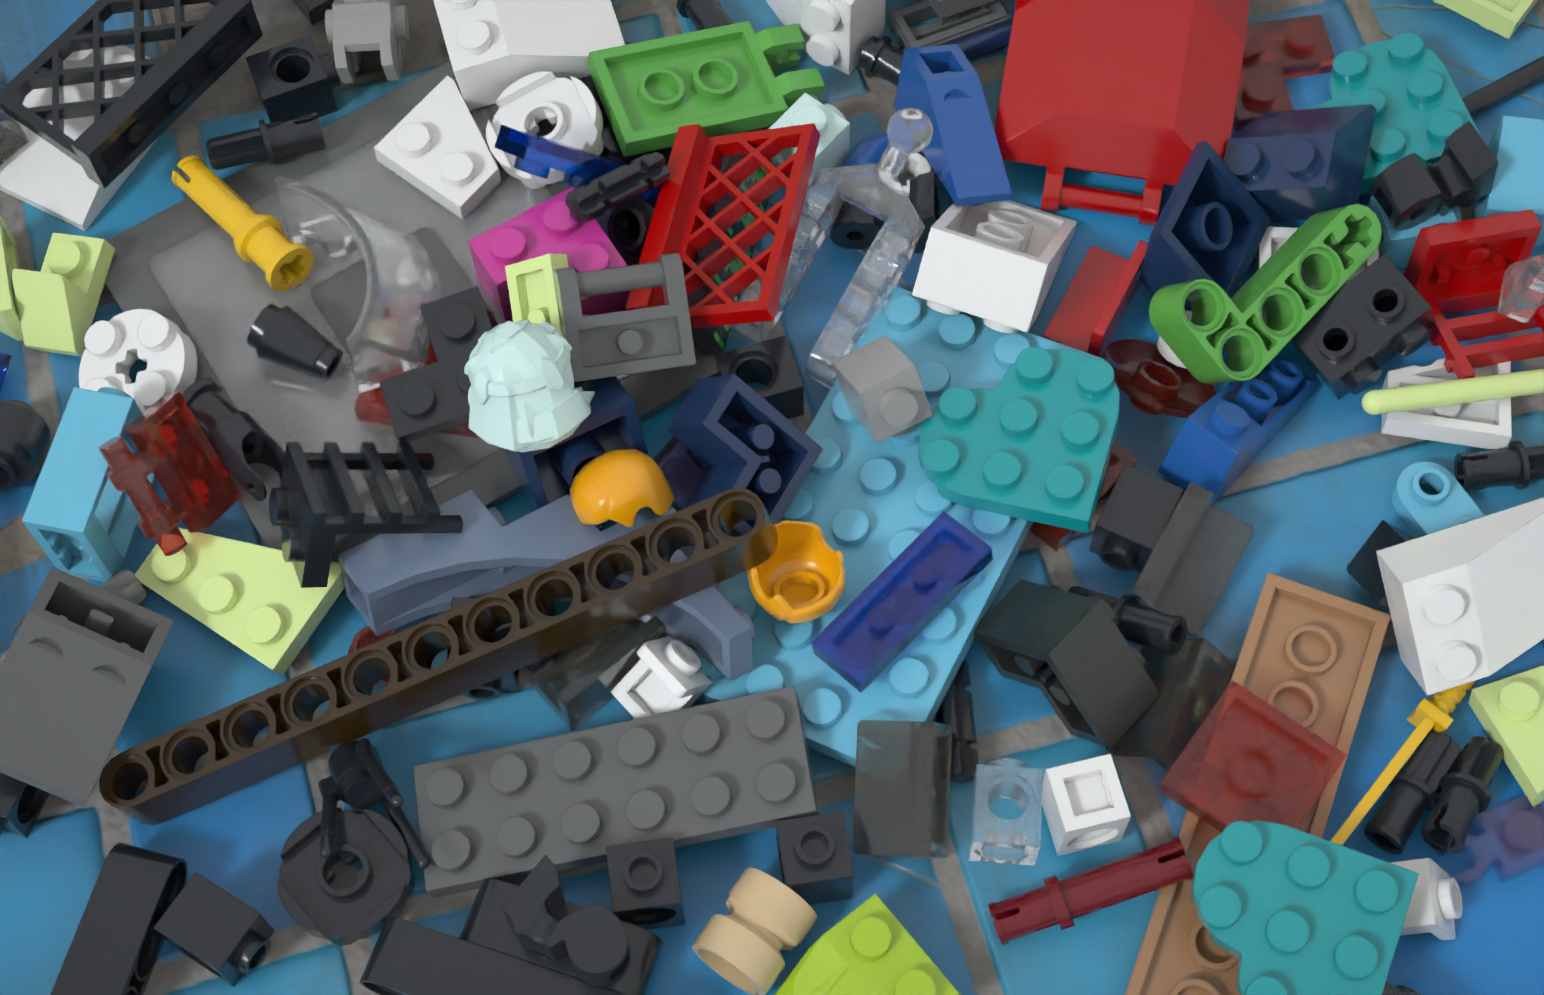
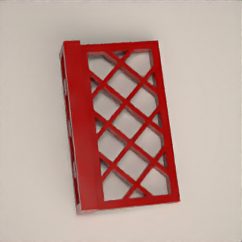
M814 123L709 138L700 124L680 126L678 128L667 168L670 170V177L666 183L661 185L638 264L658 262L659 255L678 252L683 265L687 297L702 285L711 292L696 305L689 307L691 329L774 321L820 139V133ZM797 147L796 153L777 168L769 162L783 149ZM744 153L747 155L724 174L720 173L722 157ZM759 168L768 174L745 193H742L736 187ZM783 187L786 190L785 197L764 213L757 207L758 204L777 189ZM727 193L735 199V201L712 219L708 218L710 207ZM749 212L756 220L730 239L724 231ZM770 232L774 236L773 244L752 260L745 251ZM716 238L723 246L697 266L695 261L698 251ZM738 259L744 267L720 286H717L710 279L733 260ZM756 279L762 283L758 300L735 303L731 300ZM662 286L631 290L625 309L665 305Z

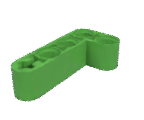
M1361 204L1317 212L1310 216L1231 299L1218 284L1207 279L1167 285L1156 291L1151 299L1149 307L1150 321L1165 343L1188 371L1200 382L1218 384L1250 380L1264 369L1375 252L1380 244L1382 234L1380 221L1375 212L1368 206ZM1301 266L1305 270V283L1301 277ZM1186 298L1192 307L1191 320L1185 314L1184 305ZM1263 305L1267 310L1268 316L1266 324L1262 318ZM1224 344L1229 353V361L1227 366L1224 363L1222 356Z

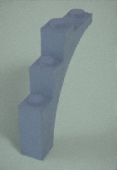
M469 490L438 505L441 511L440 515L461 516L463 521L461 533L379 534L337 556L348 599L373 632L379 636L419 618L451 610L452 597L479 598L677 511L670 506L668 512L660 516L648 507L636 513L632 527H626L617 523L604 530L602 524H582L570 502V496L567 494L507 524L498 509L495 507L487 509L475 493ZM685 546L675 551L670 559V563L683 562L689 558L695 546ZM624 572L615 577L610 589L616 590L627 585L632 579L634 572ZM717 584L636 618L665 630L698 650L731 681L753 670L752 640L756 636L753 623L741 606H731L718 591ZM568 597L561 599L560 601L572 602L573 598Z

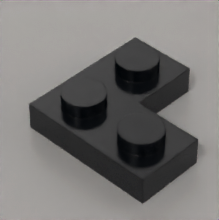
M478 286L419 306L438 362L379 381L399 442H410L469 421L468 391L471 383L468 375L464 373V368L469 361L472 350L478 343V339L485 331L493 329Z

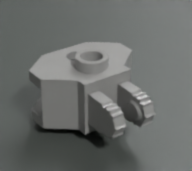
M334 0L332 9H326L325 28L328 43L333 44L335 67L342 83H354L355 72H359L361 68V51L380 50L381 65L387 80H399L405 66V39L410 37L407 6L399 5L397 0Z

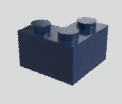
M734 373L698 379L666 428L667 431L711 466L686 508L726 490L735 488L748 489L758 495L774 524L779 523L823 450L822 447ZM741 521L731 530L730 536L738 537L747 534L752 530L756 521Z

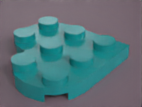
M1414 33L1398 34L1391 40L1369 43L1356 50L1345 51L1337 55L1332 63L1333 74L1329 82L1331 99L1318 106L1304 108L1316 109L1372 104L1377 109L1360 195L1371 194L1369 188L1374 179L1391 164L1407 155L1416 153L1423 160L1431 164L1438 162L1444 151L1445 140L1468 121L1471 122L1480 135L1444 63L1431 49L1424 47L1422 38Z
M1030 347L1019 353L1015 365L1007 370L997 389H967L958 386L947 389L940 396L939 404L931 409L932 416L925 419L919 431L918 455L925 476L937 486L938 493L943 498L961 506L1089 533L1119 427L1120 392L1114 381V370L1108 362L1095 359L1075 350H1045L1040 347Z
M1259 820L1252 822L1236 821L1229 824L1220 835L1209 842L1197 862L1193 872L1191 899L1192 903H1195L1200 922L1211 934V940L1222 949L1239 958L1236 988L1240 995H1382L1419 873L1287 825Z

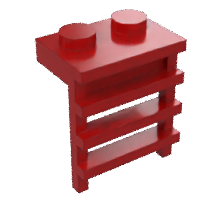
M1532 209L1506 214L1498 213L1488 217L1453 223H1439L1421 228L1404 276L1432 307L1436 325L1431 328L1432 335L1429 339L1433 346H1441L1446 355L1443 364L1447 373L1455 372L1458 379L1475 377L1476 374L1473 370L1475 368L1544 356V299L1525 269L1542 228ZM1522 301L1526 303V306L1447 320L1443 316ZM1539 327L1542 330L1539 333L1467 346H1460L1458 343Z

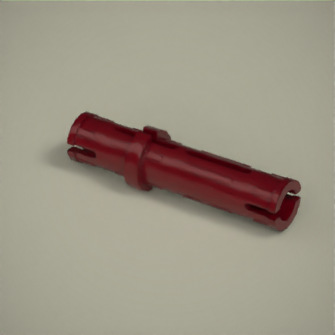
M1174 838L1171 842L1062 880H1058L1057 875L1044 878L1045 886L996 903H988L989 911L992 918L994 917L995 919L993 923L1002 945L1009 944V941L1058 924L1061 930H1065L1075 926L1073 921L1075 918L1187 879L1188 881L1193 880V872L1180 838Z

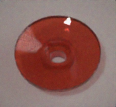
M1121 339L1110 343L1102 356L1104 361L1108 362L1114 370L1116 385L1129 396L1133 406L1150 415L1163 413L1175 417L1188 418L1216 395L1212 384L1200 382L1188 369L1168 362L1160 354L1156 344L1135 339Z

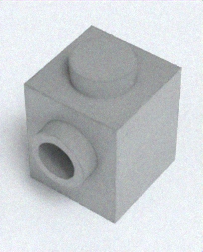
M887 335L831 362L849 411L877 443L889 437L902 435L909 431L913 425L932 416L916 366Z

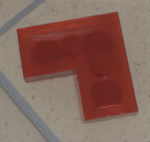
M1321 14L1247 24L1245 49L1233 121L1235 133L1265 112L1293 110L1284 79L1331 73L1335 56Z

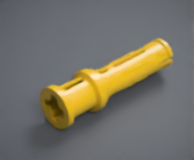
M190 155L178 162L176 166L184 171L190 179L187 180L181 173L173 170L171 178L173 184L183 190L234 239L237 255L242 260L248 263H255L265 272L267 283L278 292L288 291L297 287L305 280L313 267V253L302 243L292 242L283 233L284 229L279 220L272 215L258 214L197 155Z

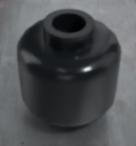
M0 400V491H7L11 488H19L29 484L38 473L51 441L50 429L43 417L30 405L18 400Z

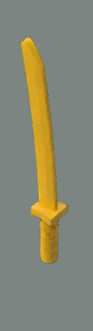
M1477 680L1434 693L1428 700L1422 699L1416 709L1406 719L1416 728L1332 837L1331 842L1339 845L1344 844L1429 732H1443L1450 726L1453 719L1449 716L1455 710V705L1461 702L1467 694L1466 691L1470 690Z

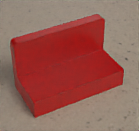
M1139 240L1129 260L1091 245L1049 323L1043 338L1102 358L1141 284L1139 278L1148 243Z

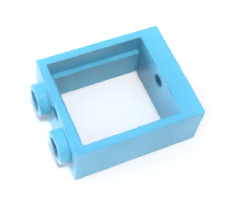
M101 387L98 391L73 388L23 516L22 522L53 565L70 575L106 582L125 568L163 464L165 453L134 398L121 390L111 387Z

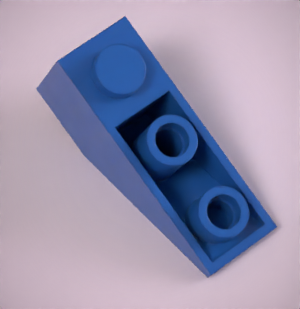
M958 44L904 48L894 107L955 205L978 206L989 202L1011 200V187L979 75Z
M1276 355L1258 375L1250 380L1230 382L1186 419L1160 465L1158 472L1208 507L1239 479L1313 394L1319 383L1304 374L1301 367L1294 361Z

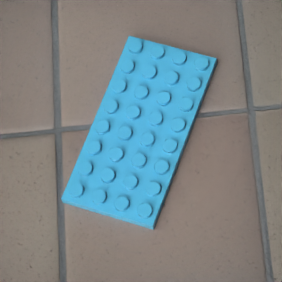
M891 284L852 350L853 352L887 335L916 366L930 409L938 405L942 393L952 387L997 389L1007 370L1015 365L1019 353L1030 347H1040L1045 350H1075L1109 363V360L1029 332L1018 330L1017 333L1010 334L993 330L983 323L984 318L961 311L958 315H949L935 311L927 306L926 299L913 296V292ZM836 378L805 433L823 450L780 522L784 520L811 522L821 528L823 537L828 545L835 551L840 550L843 554L845 593L831 612L808 623L790 624L785 620H777L756 602L750 590L747 571L722 581L718 591L732 607L735 605L741 606L753 623L756 633L755 639L752 640L753 670L731 681L703 654L688 644L686 645L696 653L701 661L699 669L712 682L696 700L709 704L794 686L798 693L808 748L899 786L975 638L974 630L987 615L1033 522L967 508L943 498L938 493L937 486L925 476L919 462V431L925 419L913 425L906 433L896 437H889L877 443L849 411L839 381Z

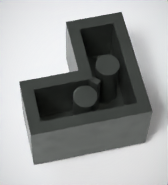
M1021 579L990 610L974 630V637L1002 677L1040 689L1071 735L1111 748L1161 695L1146 672L1149 668L1147 661L1138 650L1127 643L1116 626L1119 622L1117 614L1110 605L1097 596L1090 595L1086 597L1064 591L1056 585L1048 587Z

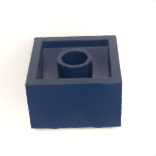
M1372 104L1265 112L1228 139L1223 161L1271 218V221L1307 220L1317 212L1358 204L1377 109Z
M1207 141L1197 142L1150 234L1139 280L1153 296L1156 291L1167 285L1207 279L1218 284L1231 299L1237 292L1271 222V218ZM1186 298L1184 308L1185 310L1192 311L1191 304Z
M615 376L574 382V388L582 387L583 391H594L595 395L590 402L591 413L583 420L572 436L546 449L528 452H514L504 449L532 512L567 494L570 496V488L575 476L584 465L594 458L613 450L636 449L648 454L634 400Z

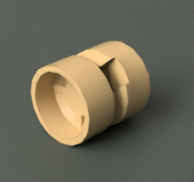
M750 867L744 870L729 892V898L725 903L730 915H713L692 944V949L708 967L737 988L750 995H766L785 968V961L780 950L792 951L795 946L800 945L817 921V914L791 888L771 875Z

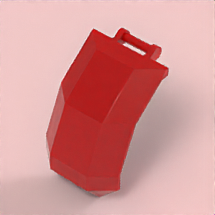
M1017 0L994 131L1003 160L1047 166L1040 209L1057 212L1058 206L1134 217L1138 218V224L1155 226L1163 184L1176 185L1197 142L1207 141L1220 158L1224 160L1227 141L1232 134L1245 49L1250 0ZM1069 168L1145 180L1143 194L1138 195L1062 183L1064 170Z

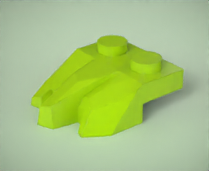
M875 893L824 933L807 950L774 995L960 994Z

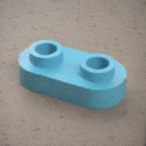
M1417 462L1406 467L1392 490L1393 507L1416 538L1485 516L1453 474L1445 467L1436 463ZM1419 484H1427L1433 487L1438 494H1426L1421 490Z

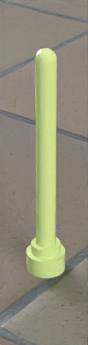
M1544 368L1371 390L1363 396L1362 407L1368 414L1379 415L1544 393Z

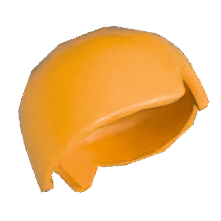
M636 449L608 451L594 458L583 466L575 476L570 488V502L580 522L587 525H598L610 519L626 527H632L636 513L643 507H649L655 514L662 516L668 512L675 499L666 477L656 462L648 454Z
M784 520L774 524L778 535L776 550L768 560L759 566L747 570L749 586L754 599L771 616L779 621L785 620L790 624L808 623L831 612L845 593V567L843 566L842 552L840 550L835 551L828 545L823 537L821 528L816 524Z

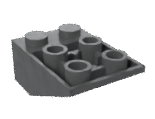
M52 567L0 665V772L81 807H85L174 620Z

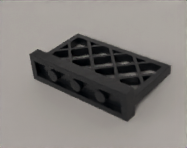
M98 0L0 91V109L80 164L87 177L105 189L263 36L251 0ZM208 2L215 6L203 19L185 22L184 5ZM174 7L175 23L144 27V10ZM134 13V28L104 32V22L113 14ZM175 39V45L162 58L145 60L146 42ZM134 44L135 61L104 65L105 47ZM93 49V66L63 70V61L73 51ZM135 77V84L122 96L105 98V81ZM94 82V100L64 103V86ZM52 87V105L27 108L20 103L33 89ZM94 116V123L75 141L64 134V119Z

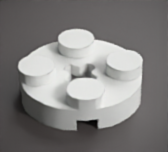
M547 71L526 75L513 82L501 93L495 102L499 109L494 115L493 123L488 119L486 138L492 154L509 175L521 180L525 186L531 189H539L547 184L572 176L588 162L599 157L603 151L604 141L601 136L603 129L602 112L588 87L575 77L570 76L572 80L558 78L554 72ZM548 119L551 124L557 123L554 130L548 135L533 137V135L539 132L537 123L541 120Z
M147 309L129 310L114 316L109 321L101 320L95 322L85 334L84 344L86 349L83 352L79 367L80 388L98 391L101 387H111L129 394L135 399L150 428L161 425L172 416L166 413V411L173 407L178 397L184 393L187 387L195 382L197 354L193 342L188 335L180 330L177 324L155 311ZM138 359L147 362L146 370L138 372L136 382L132 383L129 377L131 366Z

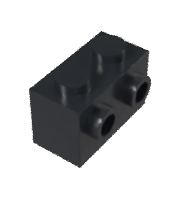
M1383 254L1342 286L1291 339V342L1339 400L1349 391L1355 395L1370 387L1381 376L1382 370L1380 368L1400 353L1402 356H1408L1422 347L1431 337L1432 332L1430 329L1436 325L1432 307L1390 259Z

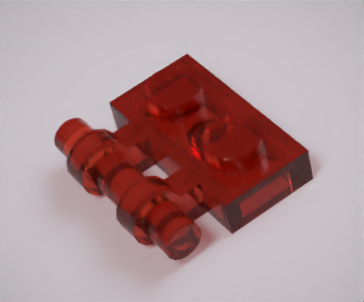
M180 392L162 396L125 427L138 448L135 453L132 454L122 436L110 439L99 447V451L110 467L106 475L117 491H125L140 515L136 523L147 539H155L165 556L176 554L187 545V541L177 527L181 520L189 533L206 530L242 497ZM151 473L154 474L167 495L164 501H161L147 478Z

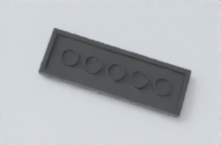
M794 686L413 766L422 847L430 859L429 867L424 869L426 892L433 898L479 889L485 878L497 879L508 883L526 879L545 854L555 865L558 872L607 862L606 846L673 837L674 846L678 848L776 827V821L819 815L799 698Z

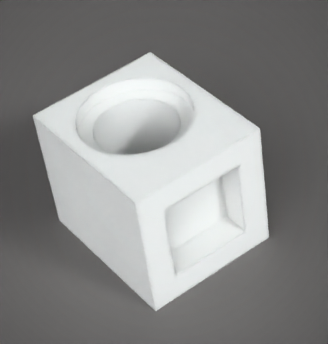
M1111 754L1046 769L1039 797L1058 856L1122 840L1131 815Z

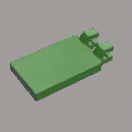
M750 21L592 51L589 52L587 64L624 157L673 147L680 126L700 124L708 138L772 126L804 93L819 101L816 94L822 93L825 87L817 68L785 72L777 77L774 75V72L799 66L800 57L797 50L804 47L805 40L797 24L765 28L755 34Z

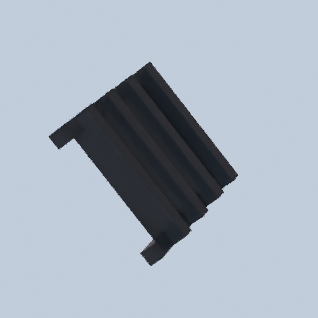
M287 442L280 488H272L270 492L269 515L271 524L281 528L283 559L285 562L293 563L301 588L327 587L336 534L462 532L463 521L460 515H440L441 511L422 471L433 470L435 459L432 453H414L409 442H398L396 453H378L374 442H361L360 453H341L337 442H324L323 453L303 452L300 442ZM348 470H361L379 516H365V511ZM386 470L398 471L417 516H403L402 508Z

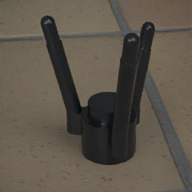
M367 738L348 741L337 747L328 760L330 776L322 779L318 784L323 799L320 855L323 858H330L333 855L338 801L341 800L357 809L369 808L381 802L393 825L403 837L407 849L421 869L428 868L430 859L401 808L404 798L385 770L376 747Z

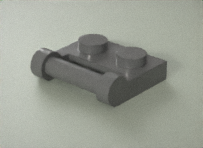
M678 252L659 255L658 262L578 273L575 272L574 267L554 269V284L560 309L563 336L572 346L570 362L574 382L696 364L684 271ZM662 286L665 305L588 316L582 315L581 297Z

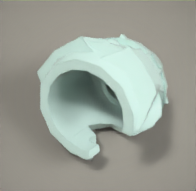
M523 319L516 322L507 321L497 325L490 331H485L478 339V343L472 350L469 361L464 368V373L468 375L471 383L468 391V403L470 406L468 428L488 444L514 452H528L550 448L572 436L583 420L591 413L590 402L595 392L583 391L582 387L574 388V376L570 362L572 346L564 339L562 333L557 328L545 321L541 324L531 323L530 320Z

